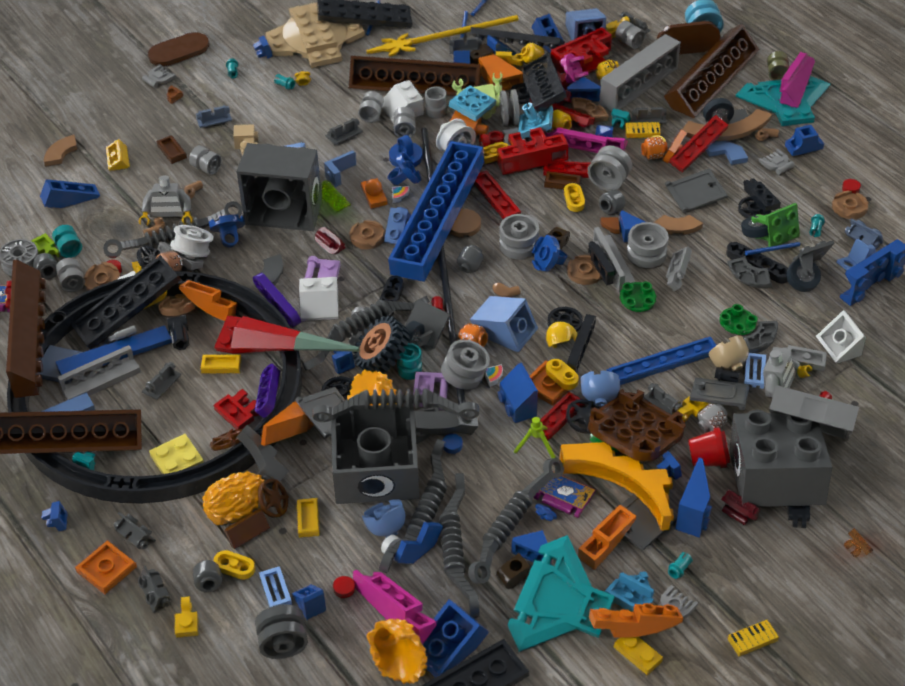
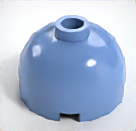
M594 371L581 377V391L584 398L588 401H593L596 406H604L617 398L620 389L618 374L610 371H601V374L594 375Z
M389 500V505H383L382 502L364 512L365 516H362L367 529L376 536H386L387 538L390 535H397V531L403 527L406 517L401 500Z

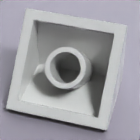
M844 310L816 335L817 339L836 363L862 355L866 337Z

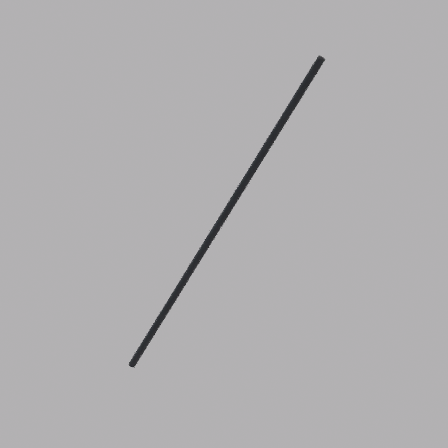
M423 127L421 129L429 183L433 175V165L428 130ZM443 244L438 254L445 311L451 315L447 322L451 345L457 341ZM456 387L458 405L466 402L464 389Z

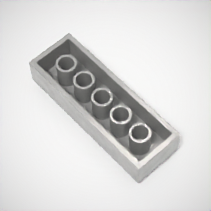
M665 34L601 78L600 105L611 112L613 108L620 110L678 69L681 42Z

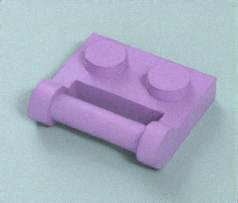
M310 256L307 260L308 267L305 278H312L315 268H320L317 278L338 277L340 261L318 259L315 256Z
M416 372L413 395L415 389H418L420 395H422L424 388L434 392L435 382H439V395L447 399L448 384L450 383L445 380L442 373Z

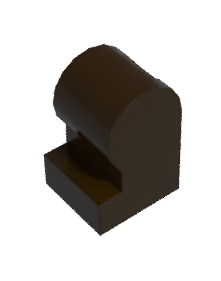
M486 43L480 45L479 50L470 52V64H479L480 57L493 55L494 51Z
M554 227L547 234L557 238L560 250H562L563 246H566L570 238L569 231Z
M518 553L497 570L496 576L507 589H512L520 581L527 579L531 566Z

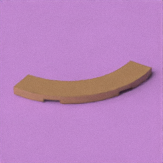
M756 109L745 119L728 124V129L715 141L734 140L748 136L751 132L763 128L772 119V114ZM688 121L682 128L683 131L687 132L685 137L692 138L704 124Z

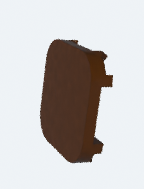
M621 389L618 392L617 398L611 400L600 409L594 407L591 410L588 423L590 433L628 457L639 461H653L660 457L683 438L686 427L682 420L683 415L679 411L671 415L643 399L645 392L637 390V393L624 392V389Z

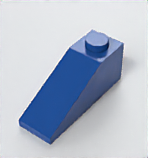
M550 14L535 19L531 27L535 35L562 39ZM543 46L551 55L552 49L549 46Z
M48 179L45 180L40 194L44 207L64 208L100 197L95 184Z

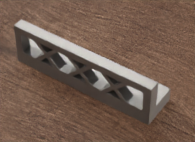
M599 227L594 228L593 241L600 246L603 253L607 254L609 263L614 266L616 275L614 276L613 283L618 292H620L624 283L636 281L611 235L604 236Z
M128 345L57 378L66 400H70L86 392L90 396L141 373V370L134 360L131 347ZM124 354H127V355H128L127 358H124V359H122V360H119V358H120L122 355H124ZM110 362L107 367L101 368L104 363ZM92 370L89 375L83 376L85 372ZM73 378L71 383L65 385L64 381Z

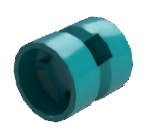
M61 225L55 228L52 233V239L60 254L65 258H73L80 254L83 246L74 228L70 225Z
M408 343L407 346L403 347L406 349L405 352L399 354L401 356L400 360L396 358L397 372L401 378L412 380L415 379L416 372H422V353L418 345Z

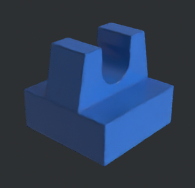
M265 36L259 37V41L253 44L258 58L266 56L268 59L273 57Z
M333 351L332 359L337 374L355 367L352 352Z
M669 451L662 455L663 461L657 465V468L666 469L668 476H672L675 480L682 476L680 464Z
M60 501L52 502L51 508L42 511L41 518L47 520L48 527H56L58 531L67 530V511Z

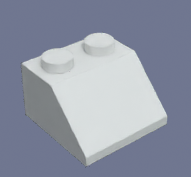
M410 80L394 85L383 98L382 108L393 124L394 112L400 107L411 108L415 113V117L424 115L423 98Z
M337 277L299 279L301 321L339 319Z

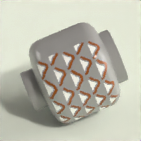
M710 403L698 413L700 421L698 425L704 432L713 431V428L717 427L721 429L727 423L728 413L722 405Z

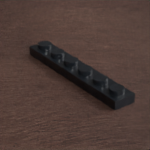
M471 27L470 34L478 37V39L484 40L488 35H491L508 44L519 42L520 45L526 46L529 43H534L541 47L549 46L550 49L565 44L564 40L557 37Z

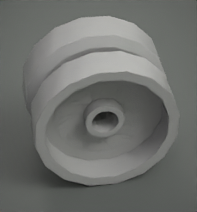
M604 146L588 166L587 173L594 185L606 191L617 190L632 170V161L622 149L615 146Z
M513 214L503 219L499 226V246L501 252L505 256L517 260L532 257L534 255L532 253L533 247L539 237L538 222L529 215Z
M642 222L633 226L628 234L627 257L631 263L642 268H654L665 262L669 241L668 232L664 227L652 222Z
M463 339L455 341L450 345L447 356L442 364V375L448 383L459 389L470 390L476 388L481 383L484 373L489 366L490 357L485 348L474 341Z

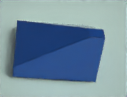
M597 125L595 135L612 137L614 126Z

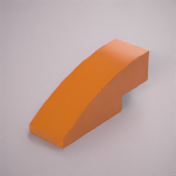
M187 280L179 285V289L190 301L215 318L225 321L227 315L236 316L237 302L221 298L222 290L191 280Z
M619 505L593 530L592 536L578 548V558L595 570L622 540L637 516L622 505Z

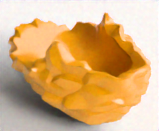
M364 369L361 374L354 376L351 384L352 389L349 391L350 395H347V399L354 397L364 390H368L370 396H372L374 389H376L378 396L381 395L382 389L385 390L386 395H389L390 389H393V381L387 378V374H382L380 371L372 372Z
M246 471L245 473H233L226 478L216 481L208 487L202 498L205 514L215 525L229 524L241 520L251 514L255 508H258V489L265 480L261 479L262 476L259 474L256 475Z
M405 619L378 621L375 623V628L369 631L366 637L370 644V654L373 657L375 666L383 677L392 678L394 681H401L403 684H414L425 674L424 669L427 668L425 664L427 662L426 648L423 647L419 636L413 630L414 626L407 623Z

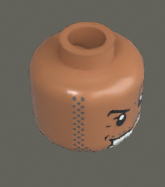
M167 251L157 255V257L161 255L174 271L181 270L182 259L177 252Z

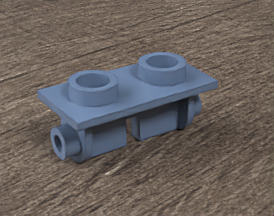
M225 105L214 108V113H211V109L196 113L199 128L232 121L229 106L225 107Z
M850 219L851 227L847 226L845 229L848 237L856 240L862 236L864 238L861 241L867 245H873L875 249L878 248L880 243L883 244V235L879 230L867 227L862 221Z

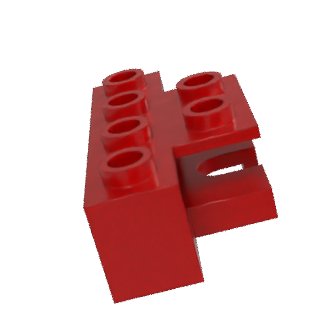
M601 27L552 49L551 58L556 71L560 74L565 72L561 65V59L569 53L575 57L584 56V59L579 61L582 72L590 73L597 70L598 64L606 61L603 56L608 55L609 51H611L612 34Z
M539 127L530 129L532 140L525 142V139L522 140L520 132L508 134L511 145L497 148L498 166L502 174H511L568 160V143L564 135L558 134L546 137L542 128Z

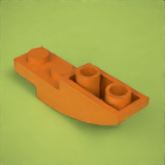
M644 603L635 604L633 612L625 609L613 611L599 608L598 610L590 609L589 619L593 627L596 629H610L614 638L650 635L683 622V616L678 607L670 604L658 606Z

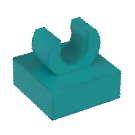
M613 108L611 113L613 118L612 126L615 127L617 122H621L620 128L624 129L625 123H630V113Z
M89 451L85 454L76 452L72 456L73 463L95 471L94 453Z

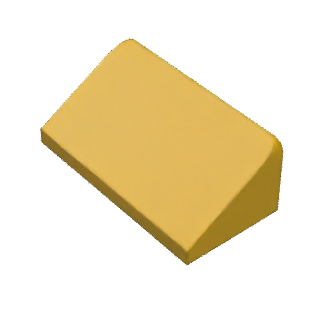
M118 139L106 147L109 171L130 167L127 146Z

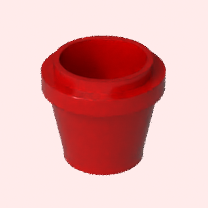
M720 427L713 428V431L688 439L693 466L696 465L698 458H702L704 466L727 468L726 463H730L725 431H720Z

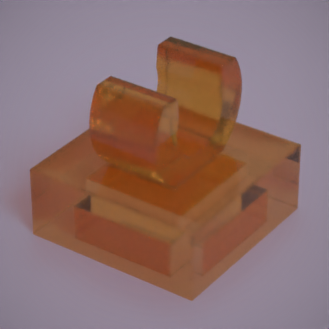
M855 528L848 533L853 540H847L844 546L847 549L855 546V550L851 552L853 557L859 556L861 550L866 555L873 551L871 546Z

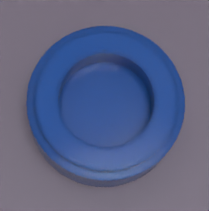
M448 434L443 438V441L446 442L445 452L456 454L462 450L463 440L459 435Z

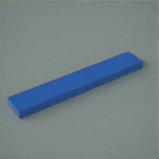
M164 325L55 361L60 375H63L129 345L134 356L172 343V338ZM127 354L122 355V356L119 358V360H122V359H124V358H127L128 355H127Z
M710 336L606 369V371L618 374L620 385L707 358L709 357V352L716 344Z

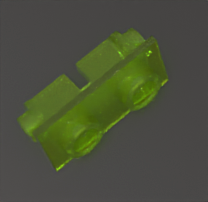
M325 180L321 183L322 198L335 212L351 206L345 196L341 195L331 185L330 181Z

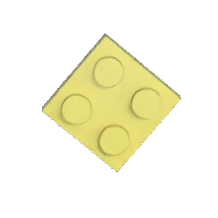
M186 434L149 450L151 458L162 474L180 471L204 463V460Z

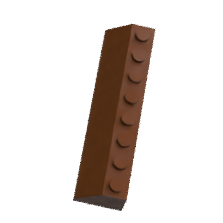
M741 24L730 29L664 95L672 110L691 118L696 117L706 104L760 50L744 25Z
M351 56L348 88L390 91L394 85L410 80L418 93L425 94V91L431 87H441L446 90L447 95L457 96V91L452 88L453 81L455 80L456 85L459 86V79L463 80L462 91L469 85L472 87L480 86L482 66L470 63Z
M17 259L13 260L6 364V373L15 398L39 395V387H42L40 372H43L41 358L44 357V352L41 344L44 343L42 330L45 329L42 316H45L43 302H46L44 289L47 287L46 279L42 278L40 270Z
M141 409L0 413V454L142 450Z

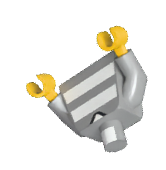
M160 176L159 184H154L153 188L148 190L143 199L141 211L143 216L139 218V224L141 225L143 218L147 219V226L150 224L148 214H150V217L183 216L182 222L184 225H186V218L189 217L190 222L193 223V216L190 215L192 212L190 197L183 189H180L178 183H170L169 176Z
M772 350L763 370L765 396L773 397L776 385L790 388L796 375V370L800 378L810 377L807 372L812 371V367L810 365L800 366V363L793 359L790 354L780 350Z

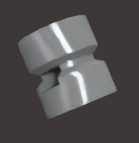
M627 20L621 22L615 32V37L618 40L626 43V45L633 49H637L642 45L646 35L645 31L637 26L635 27V25Z
M431 87L425 91V112L428 117L437 119L446 115V90L441 87Z
M374 91L365 93L358 111L359 117L368 123L376 122L383 107V97Z
M400 107L394 112V133L399 138L404 135L412 137L415 133V113L409 107Z
M198 145L191 151L189 163L203 172L213 175L220 169L222 157Z
M65 258L59 261L56 265V271L62 289L66 292H76L82 289L85 280L79 262L74 258Z

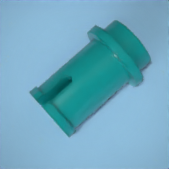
M230 58L226 62L228 77L232 79L238 76L237 68L239 66L238 61L234 58Z
M277 74L276 77L279 79L274 78L275 84L284 86L288 90L295 87L296 82L292 77Z
M815 214L811 218L812 224L809 234L813 236L815 231L814 237H819L822 226L825 224V219L823 215Z
M682 552L677 560L668 566V574L674 579L681 578L684 575L685 569L692 563V557L688 553Z

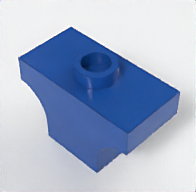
M812 125L795 128L794 135L786 140L785 147L792 156L821 150L824 148V142Z

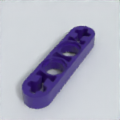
M262 272L255 275L253 282L266 300L282 314L291 328L301 323L299 314Z
M273 363L263 370L260 378L255 412L262 418L267 417L275 406L280 370Z

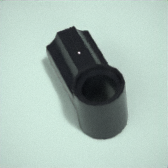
M186 314L167 317L173 347L178 350H185L190 345Z

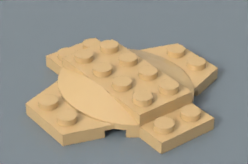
M317 3L289 8L291 18L286 24L265 33L273 56H293L294 53L302 54V58L308 59L311 68L341 62L340 50L342 49V44L344 42L349 44L365 36L361 24L318 21Z

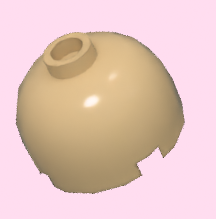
M740 335L729 338L730 342L719 343L709 352V357L716 367L721 368L723 366L724 369L738 371L744 367L743 363L748 358L749 349L745 340Z

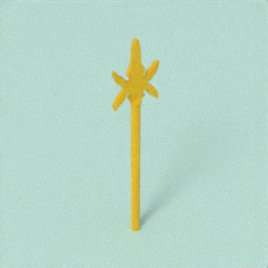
M518 15L412 39H405L408 37V33H405L397 40L391 38L381 39L382 42L386 43L382 46L368 49L366 53L391 51L388 54L391 57L400 50L407 52L416 51L415 48L409 47L414 44L470 32L471 27L485 29L516 22L519 19Z

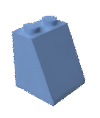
M597 8L566 12L565 25L571 41L601 27L606 30V16Z
M489 296L470 319L472 324L485 328L489 340L515 352H519L538 329L525 298Z

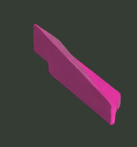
M800 52L783 76L780 92H782L780 103L799 108L815 64V59L809 57L807 53Z
M556 128L550 133L545 134L546 137L563 134L569 148L598 153L604 146H615L624 151L628 143L625 138L603 137L563 128Z
M359 570L353 571L355 589L386 620L405 619L407 623L414 626L413 630L419 636L423 645L436 627L435 620L421 613L423 604L382 572H374L373 576H366L361 574Z

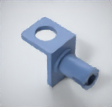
M856 239L848 257L838 259L836 263L845 270H848L876 253V249L873 245H867L860 239ZM844 262L850 263L852 266H848Z

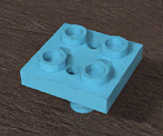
M470 85L449 101V107L474 121H477L496 105L494 98Z
M532 103L525 104L522 107L525 113L520 115L518 130L521 133L522 139L530 138V129L541 127L543 132L552 129V106L538 113Z

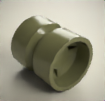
M775 51L767 58L770 79H782L790 67L787 54L782 51Z

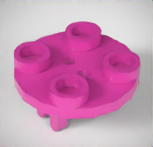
M569 53L561 59V65L565 70V79L568 84H573L581 77L589 75L588 72H582L579 61L584 59V56L575 57Z

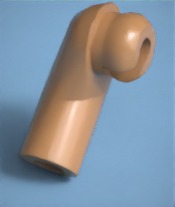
M761 128L756 132L755 137L758 141H763L768 137L778 138L779 129Z
M200 180L185 186L184 191L192 199L195 192L203 188V184Z
M154 218L155 225L144 229L143 234L148 232L152 236V230L159 234V228L163 230L165 227L163 218Z
M495 283L492 287L494 293L500 297H513L521 293L519 286L509 288L502 283Z

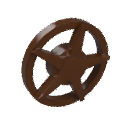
M231 429L229 432L212 438L213 440L210 443L211 449L218 451L238 444L241 441L238 438L236 439V437L243 429Z
M277 479L263 481L258 489V501L262 511L271 518L283 516L288 508L289 496L286 489ZM267 483H273L272 490L265 487ZM263 492L265 493V501L267 503L266 505L263 499ZM283 499V507L281 508V504H280V503H281V500ZM270 507H275L278 514H274L270 512L268 509Z

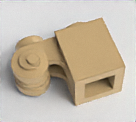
M254 124L234 125L233 138L235 149H241V154L243 155L247 143L258 144L256 141H259L258 131H255Z

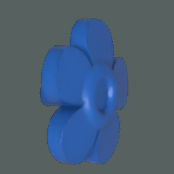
M536 504V513L541 516L542 520L545 518L548 521H552L557 518L556 513L550 507Z

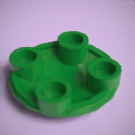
M626 282L623 284L620 291V301L627 309L634 312H644L651 309L656 303L657 296L650 282Z
M734 304L732 308L723 310L719 317L721 326L726 331L736 335H747L753 332L758 320L756 315L743 309V306L740 304Z

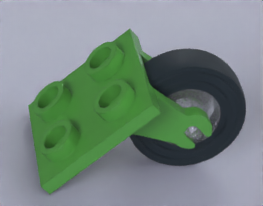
M791 204L766 216L757 214L756 216L746 218L741 223L743 235L768 241V247L777 246L799 237L797 204Z

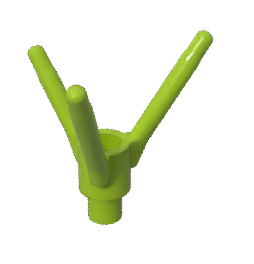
M539 417L532 418L531 428L515 448L514 453H517L530 436H533L535 438L540 437L551 458H556L544 435L543 430H547V427L542 424Z

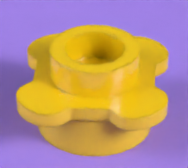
M308 71L295 73V82L300 86L308 85L311 81V77H309L311 73Z

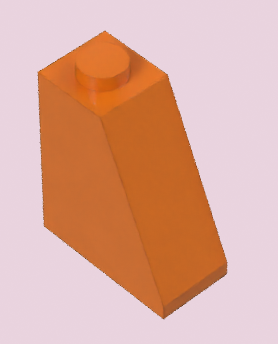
M493 54L479 58V64L482 66L481 75L487 85L493 84L495 86V83L492 81L493 73L495 74L494 77L499 79L500 72L502 73V81L500 82L502 91L510 90L513 85L523 83V72Z

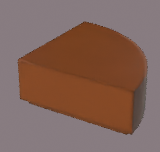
M171 85L168 88L167 99L169 103L173 104L184 96L183 92Z
M618 217L600 218V224L603 228L610 230L613 234H619Z

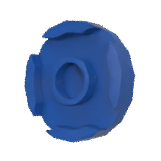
M408 135L398 138L397 144L389 150V161L395 167L399 166L396 155L400 152L406 153L415 164L414 167L422 162L423 152L421 147L413 143Z
M402 152L396 155L399 166L388 174V180L393 185H398L407 178L414 184L421 181V174L419 170H415V164L410 157Z
M233 214L220 216L218 221L211 219L209 221L210 231L220 232L221 242L225 247H234L238 241L237 229L245 225L244 216L239 218V215ZM228 234L232 235L235 239L234 242H226L225 236Z
M550 235L539 237L532 250V253L535 254V260H532V264L535 269L543 272H548L555 264L563 265L568 257L565 252L560 250L557 238Z

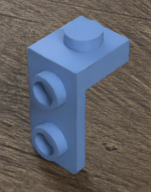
M350 151L324 162L325 176L328 182H331L335 187L342 185L340 172L356 165V153Z
M390 208L384 238L385 243H397L406 226V222L411 217L406 208Z

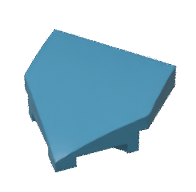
M640 572L639 575L620 573L619 579H615L605 592L615 596L613 603L633 612L635 604H652L654 590L649 585L647 572Z

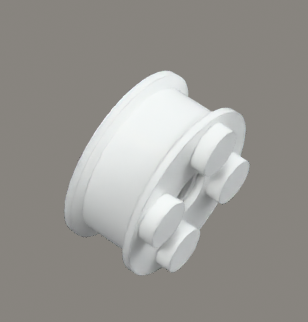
M453 119L440 127L436 139L437 148L445 152L450 141L474 145L476 133L463 120Z
M178 225L174 228L176 235L170 244L172 250L185 254L184 256L189 259L207 257L210 254L208 247L214 238L210 232L191 225Z

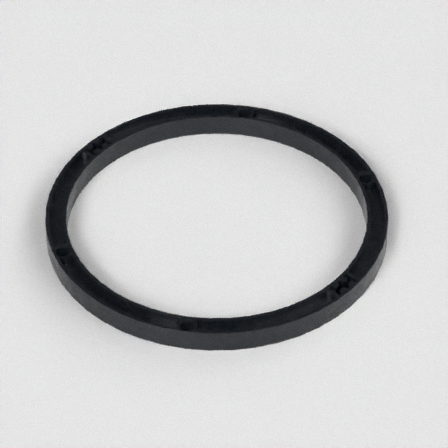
M175 271L181 280L167 290L166 296L183 294L179 289V285L187 280H191L222 290L221 298L237 302L236 310L241 311L250 318L291 329L282 314L264 297L241 284L221 277L203 273ZM132 276L114 280L84 292L49 315L44 320L45 329L42 330L44 343L41 346L43 347L44 354L49 345L55 346L67 333L74 329L71 323ZM299 350L279 351L283 362L281 385L273 411L254 429L261 437L263 425L287 408L301 395L302 367ZM8 380V412H29L30 396L15 398ZM239 442L217 457L194 467L149 476H121L90 470L69 461L57 452L25 453L39 471L68 490L103 501L138 504L165 502L205 492L216 481L226 478L233 473H243L256 463L242 442ZM277 442L271 443L270 445L273 447Z

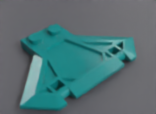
M810 76L799 108L780 103L782 79L758 82V85L746 83L735 96L776 113L781 126L814 123L815 116L811 107L831 84Z
M568 535L541 545L538 553L543 555L542 561L534 560L514 608V611L519 613L517 620L510 618L507 624L518 651H524L573 630H579L599 638L602 629L593 627L589 619L590 609L606 608L610 610L615 596L592 587ZM551 560L556 561L555 566L550 565ZM527 617L532 619L530 625L525 623Z

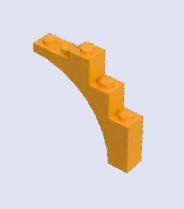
M605 442L561 445L559 459L563 463V474L595 476L634 493L649 508L656 518L661 531L669 530L670 523L674 520L673 509L669 508V490L673 488L672 478L668 476L666 469L644 470L643 464L639 460L628 456H615V451L611 450V446Z

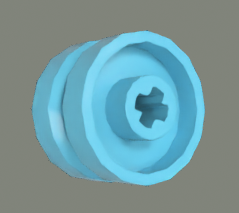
M712 0L695 1L685 12L686 23L710 21L718 27L720 32L723 29L724 22L717 4Z

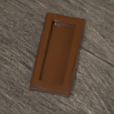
M172 135L157 140V146L171 164L187 158L185 151Z
M547 171L544 187L564 190V187L570 183L580 185L581 176Z
M257 509L225 528L224 532L231 547L236 549L269 529L270 526L263 511Z

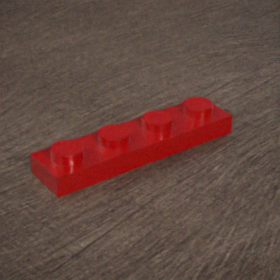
M556 103L551 105L553 111L561 110L571 117V122L572 120L576 121L579 126L587 127L594 124L595 118Z
M715 115L670 159L669 163L683 173L728 129V124Z
M487 170L478 174L474 185L502 219L513 214H521L520 209Z

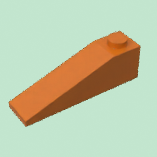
M294 401L263 425L261 445L265 446L307 432L315 425L296 401Z

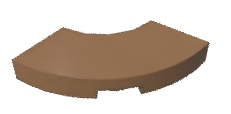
M571 98L573 110L594 117V122L609 121L608 113L601 105H596L591 100L585 98Z
M75 135L64 137L48 148L44 156L45 167L62 164L63 158L68 153L77 150Z
M663 215L653 222L664 227L668 234L671 235L672 233L690 234L703 228V223L691 215L682 218Z

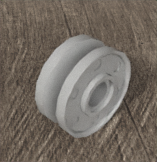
M516 89L511 90L510 98H507L505 90L500 91V112L503 126H508L509 118H512L514 125L519 124V102Z
M15 239L4 244L0 249V261L3 271L12 276L13 260L16 259L33 267V260L38 255L37 246L34 242L27 239Z

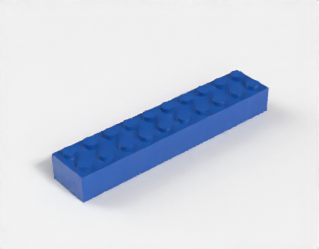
M450 141L388 258L390 275L425 282L484 164V149L482 146Z

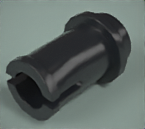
M723 366L721 368L716 367L714 378L718 379V381L724 380L738 383L740 372L724 369Z

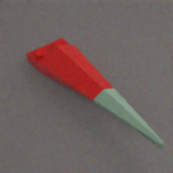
M229 315L226 317L214 346L216 351L231 354L286 350L360 351L358 347L245 316L241 318Z

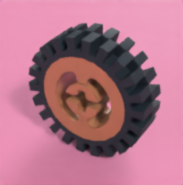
M383 316L381 320H375V325L371 323L369 325L370 329L363 331L365 335H360L358 338L361 341L356 342L355 346L360 351L353 352L355 354L353 359L354 363L362 370L380 371L383 374L384 370H390V365L394 366L396 364V358L400 360L401 356L399 354L405 352L406 349L403 347L408 345L406 340L409 339V331L398 320L390 316Z

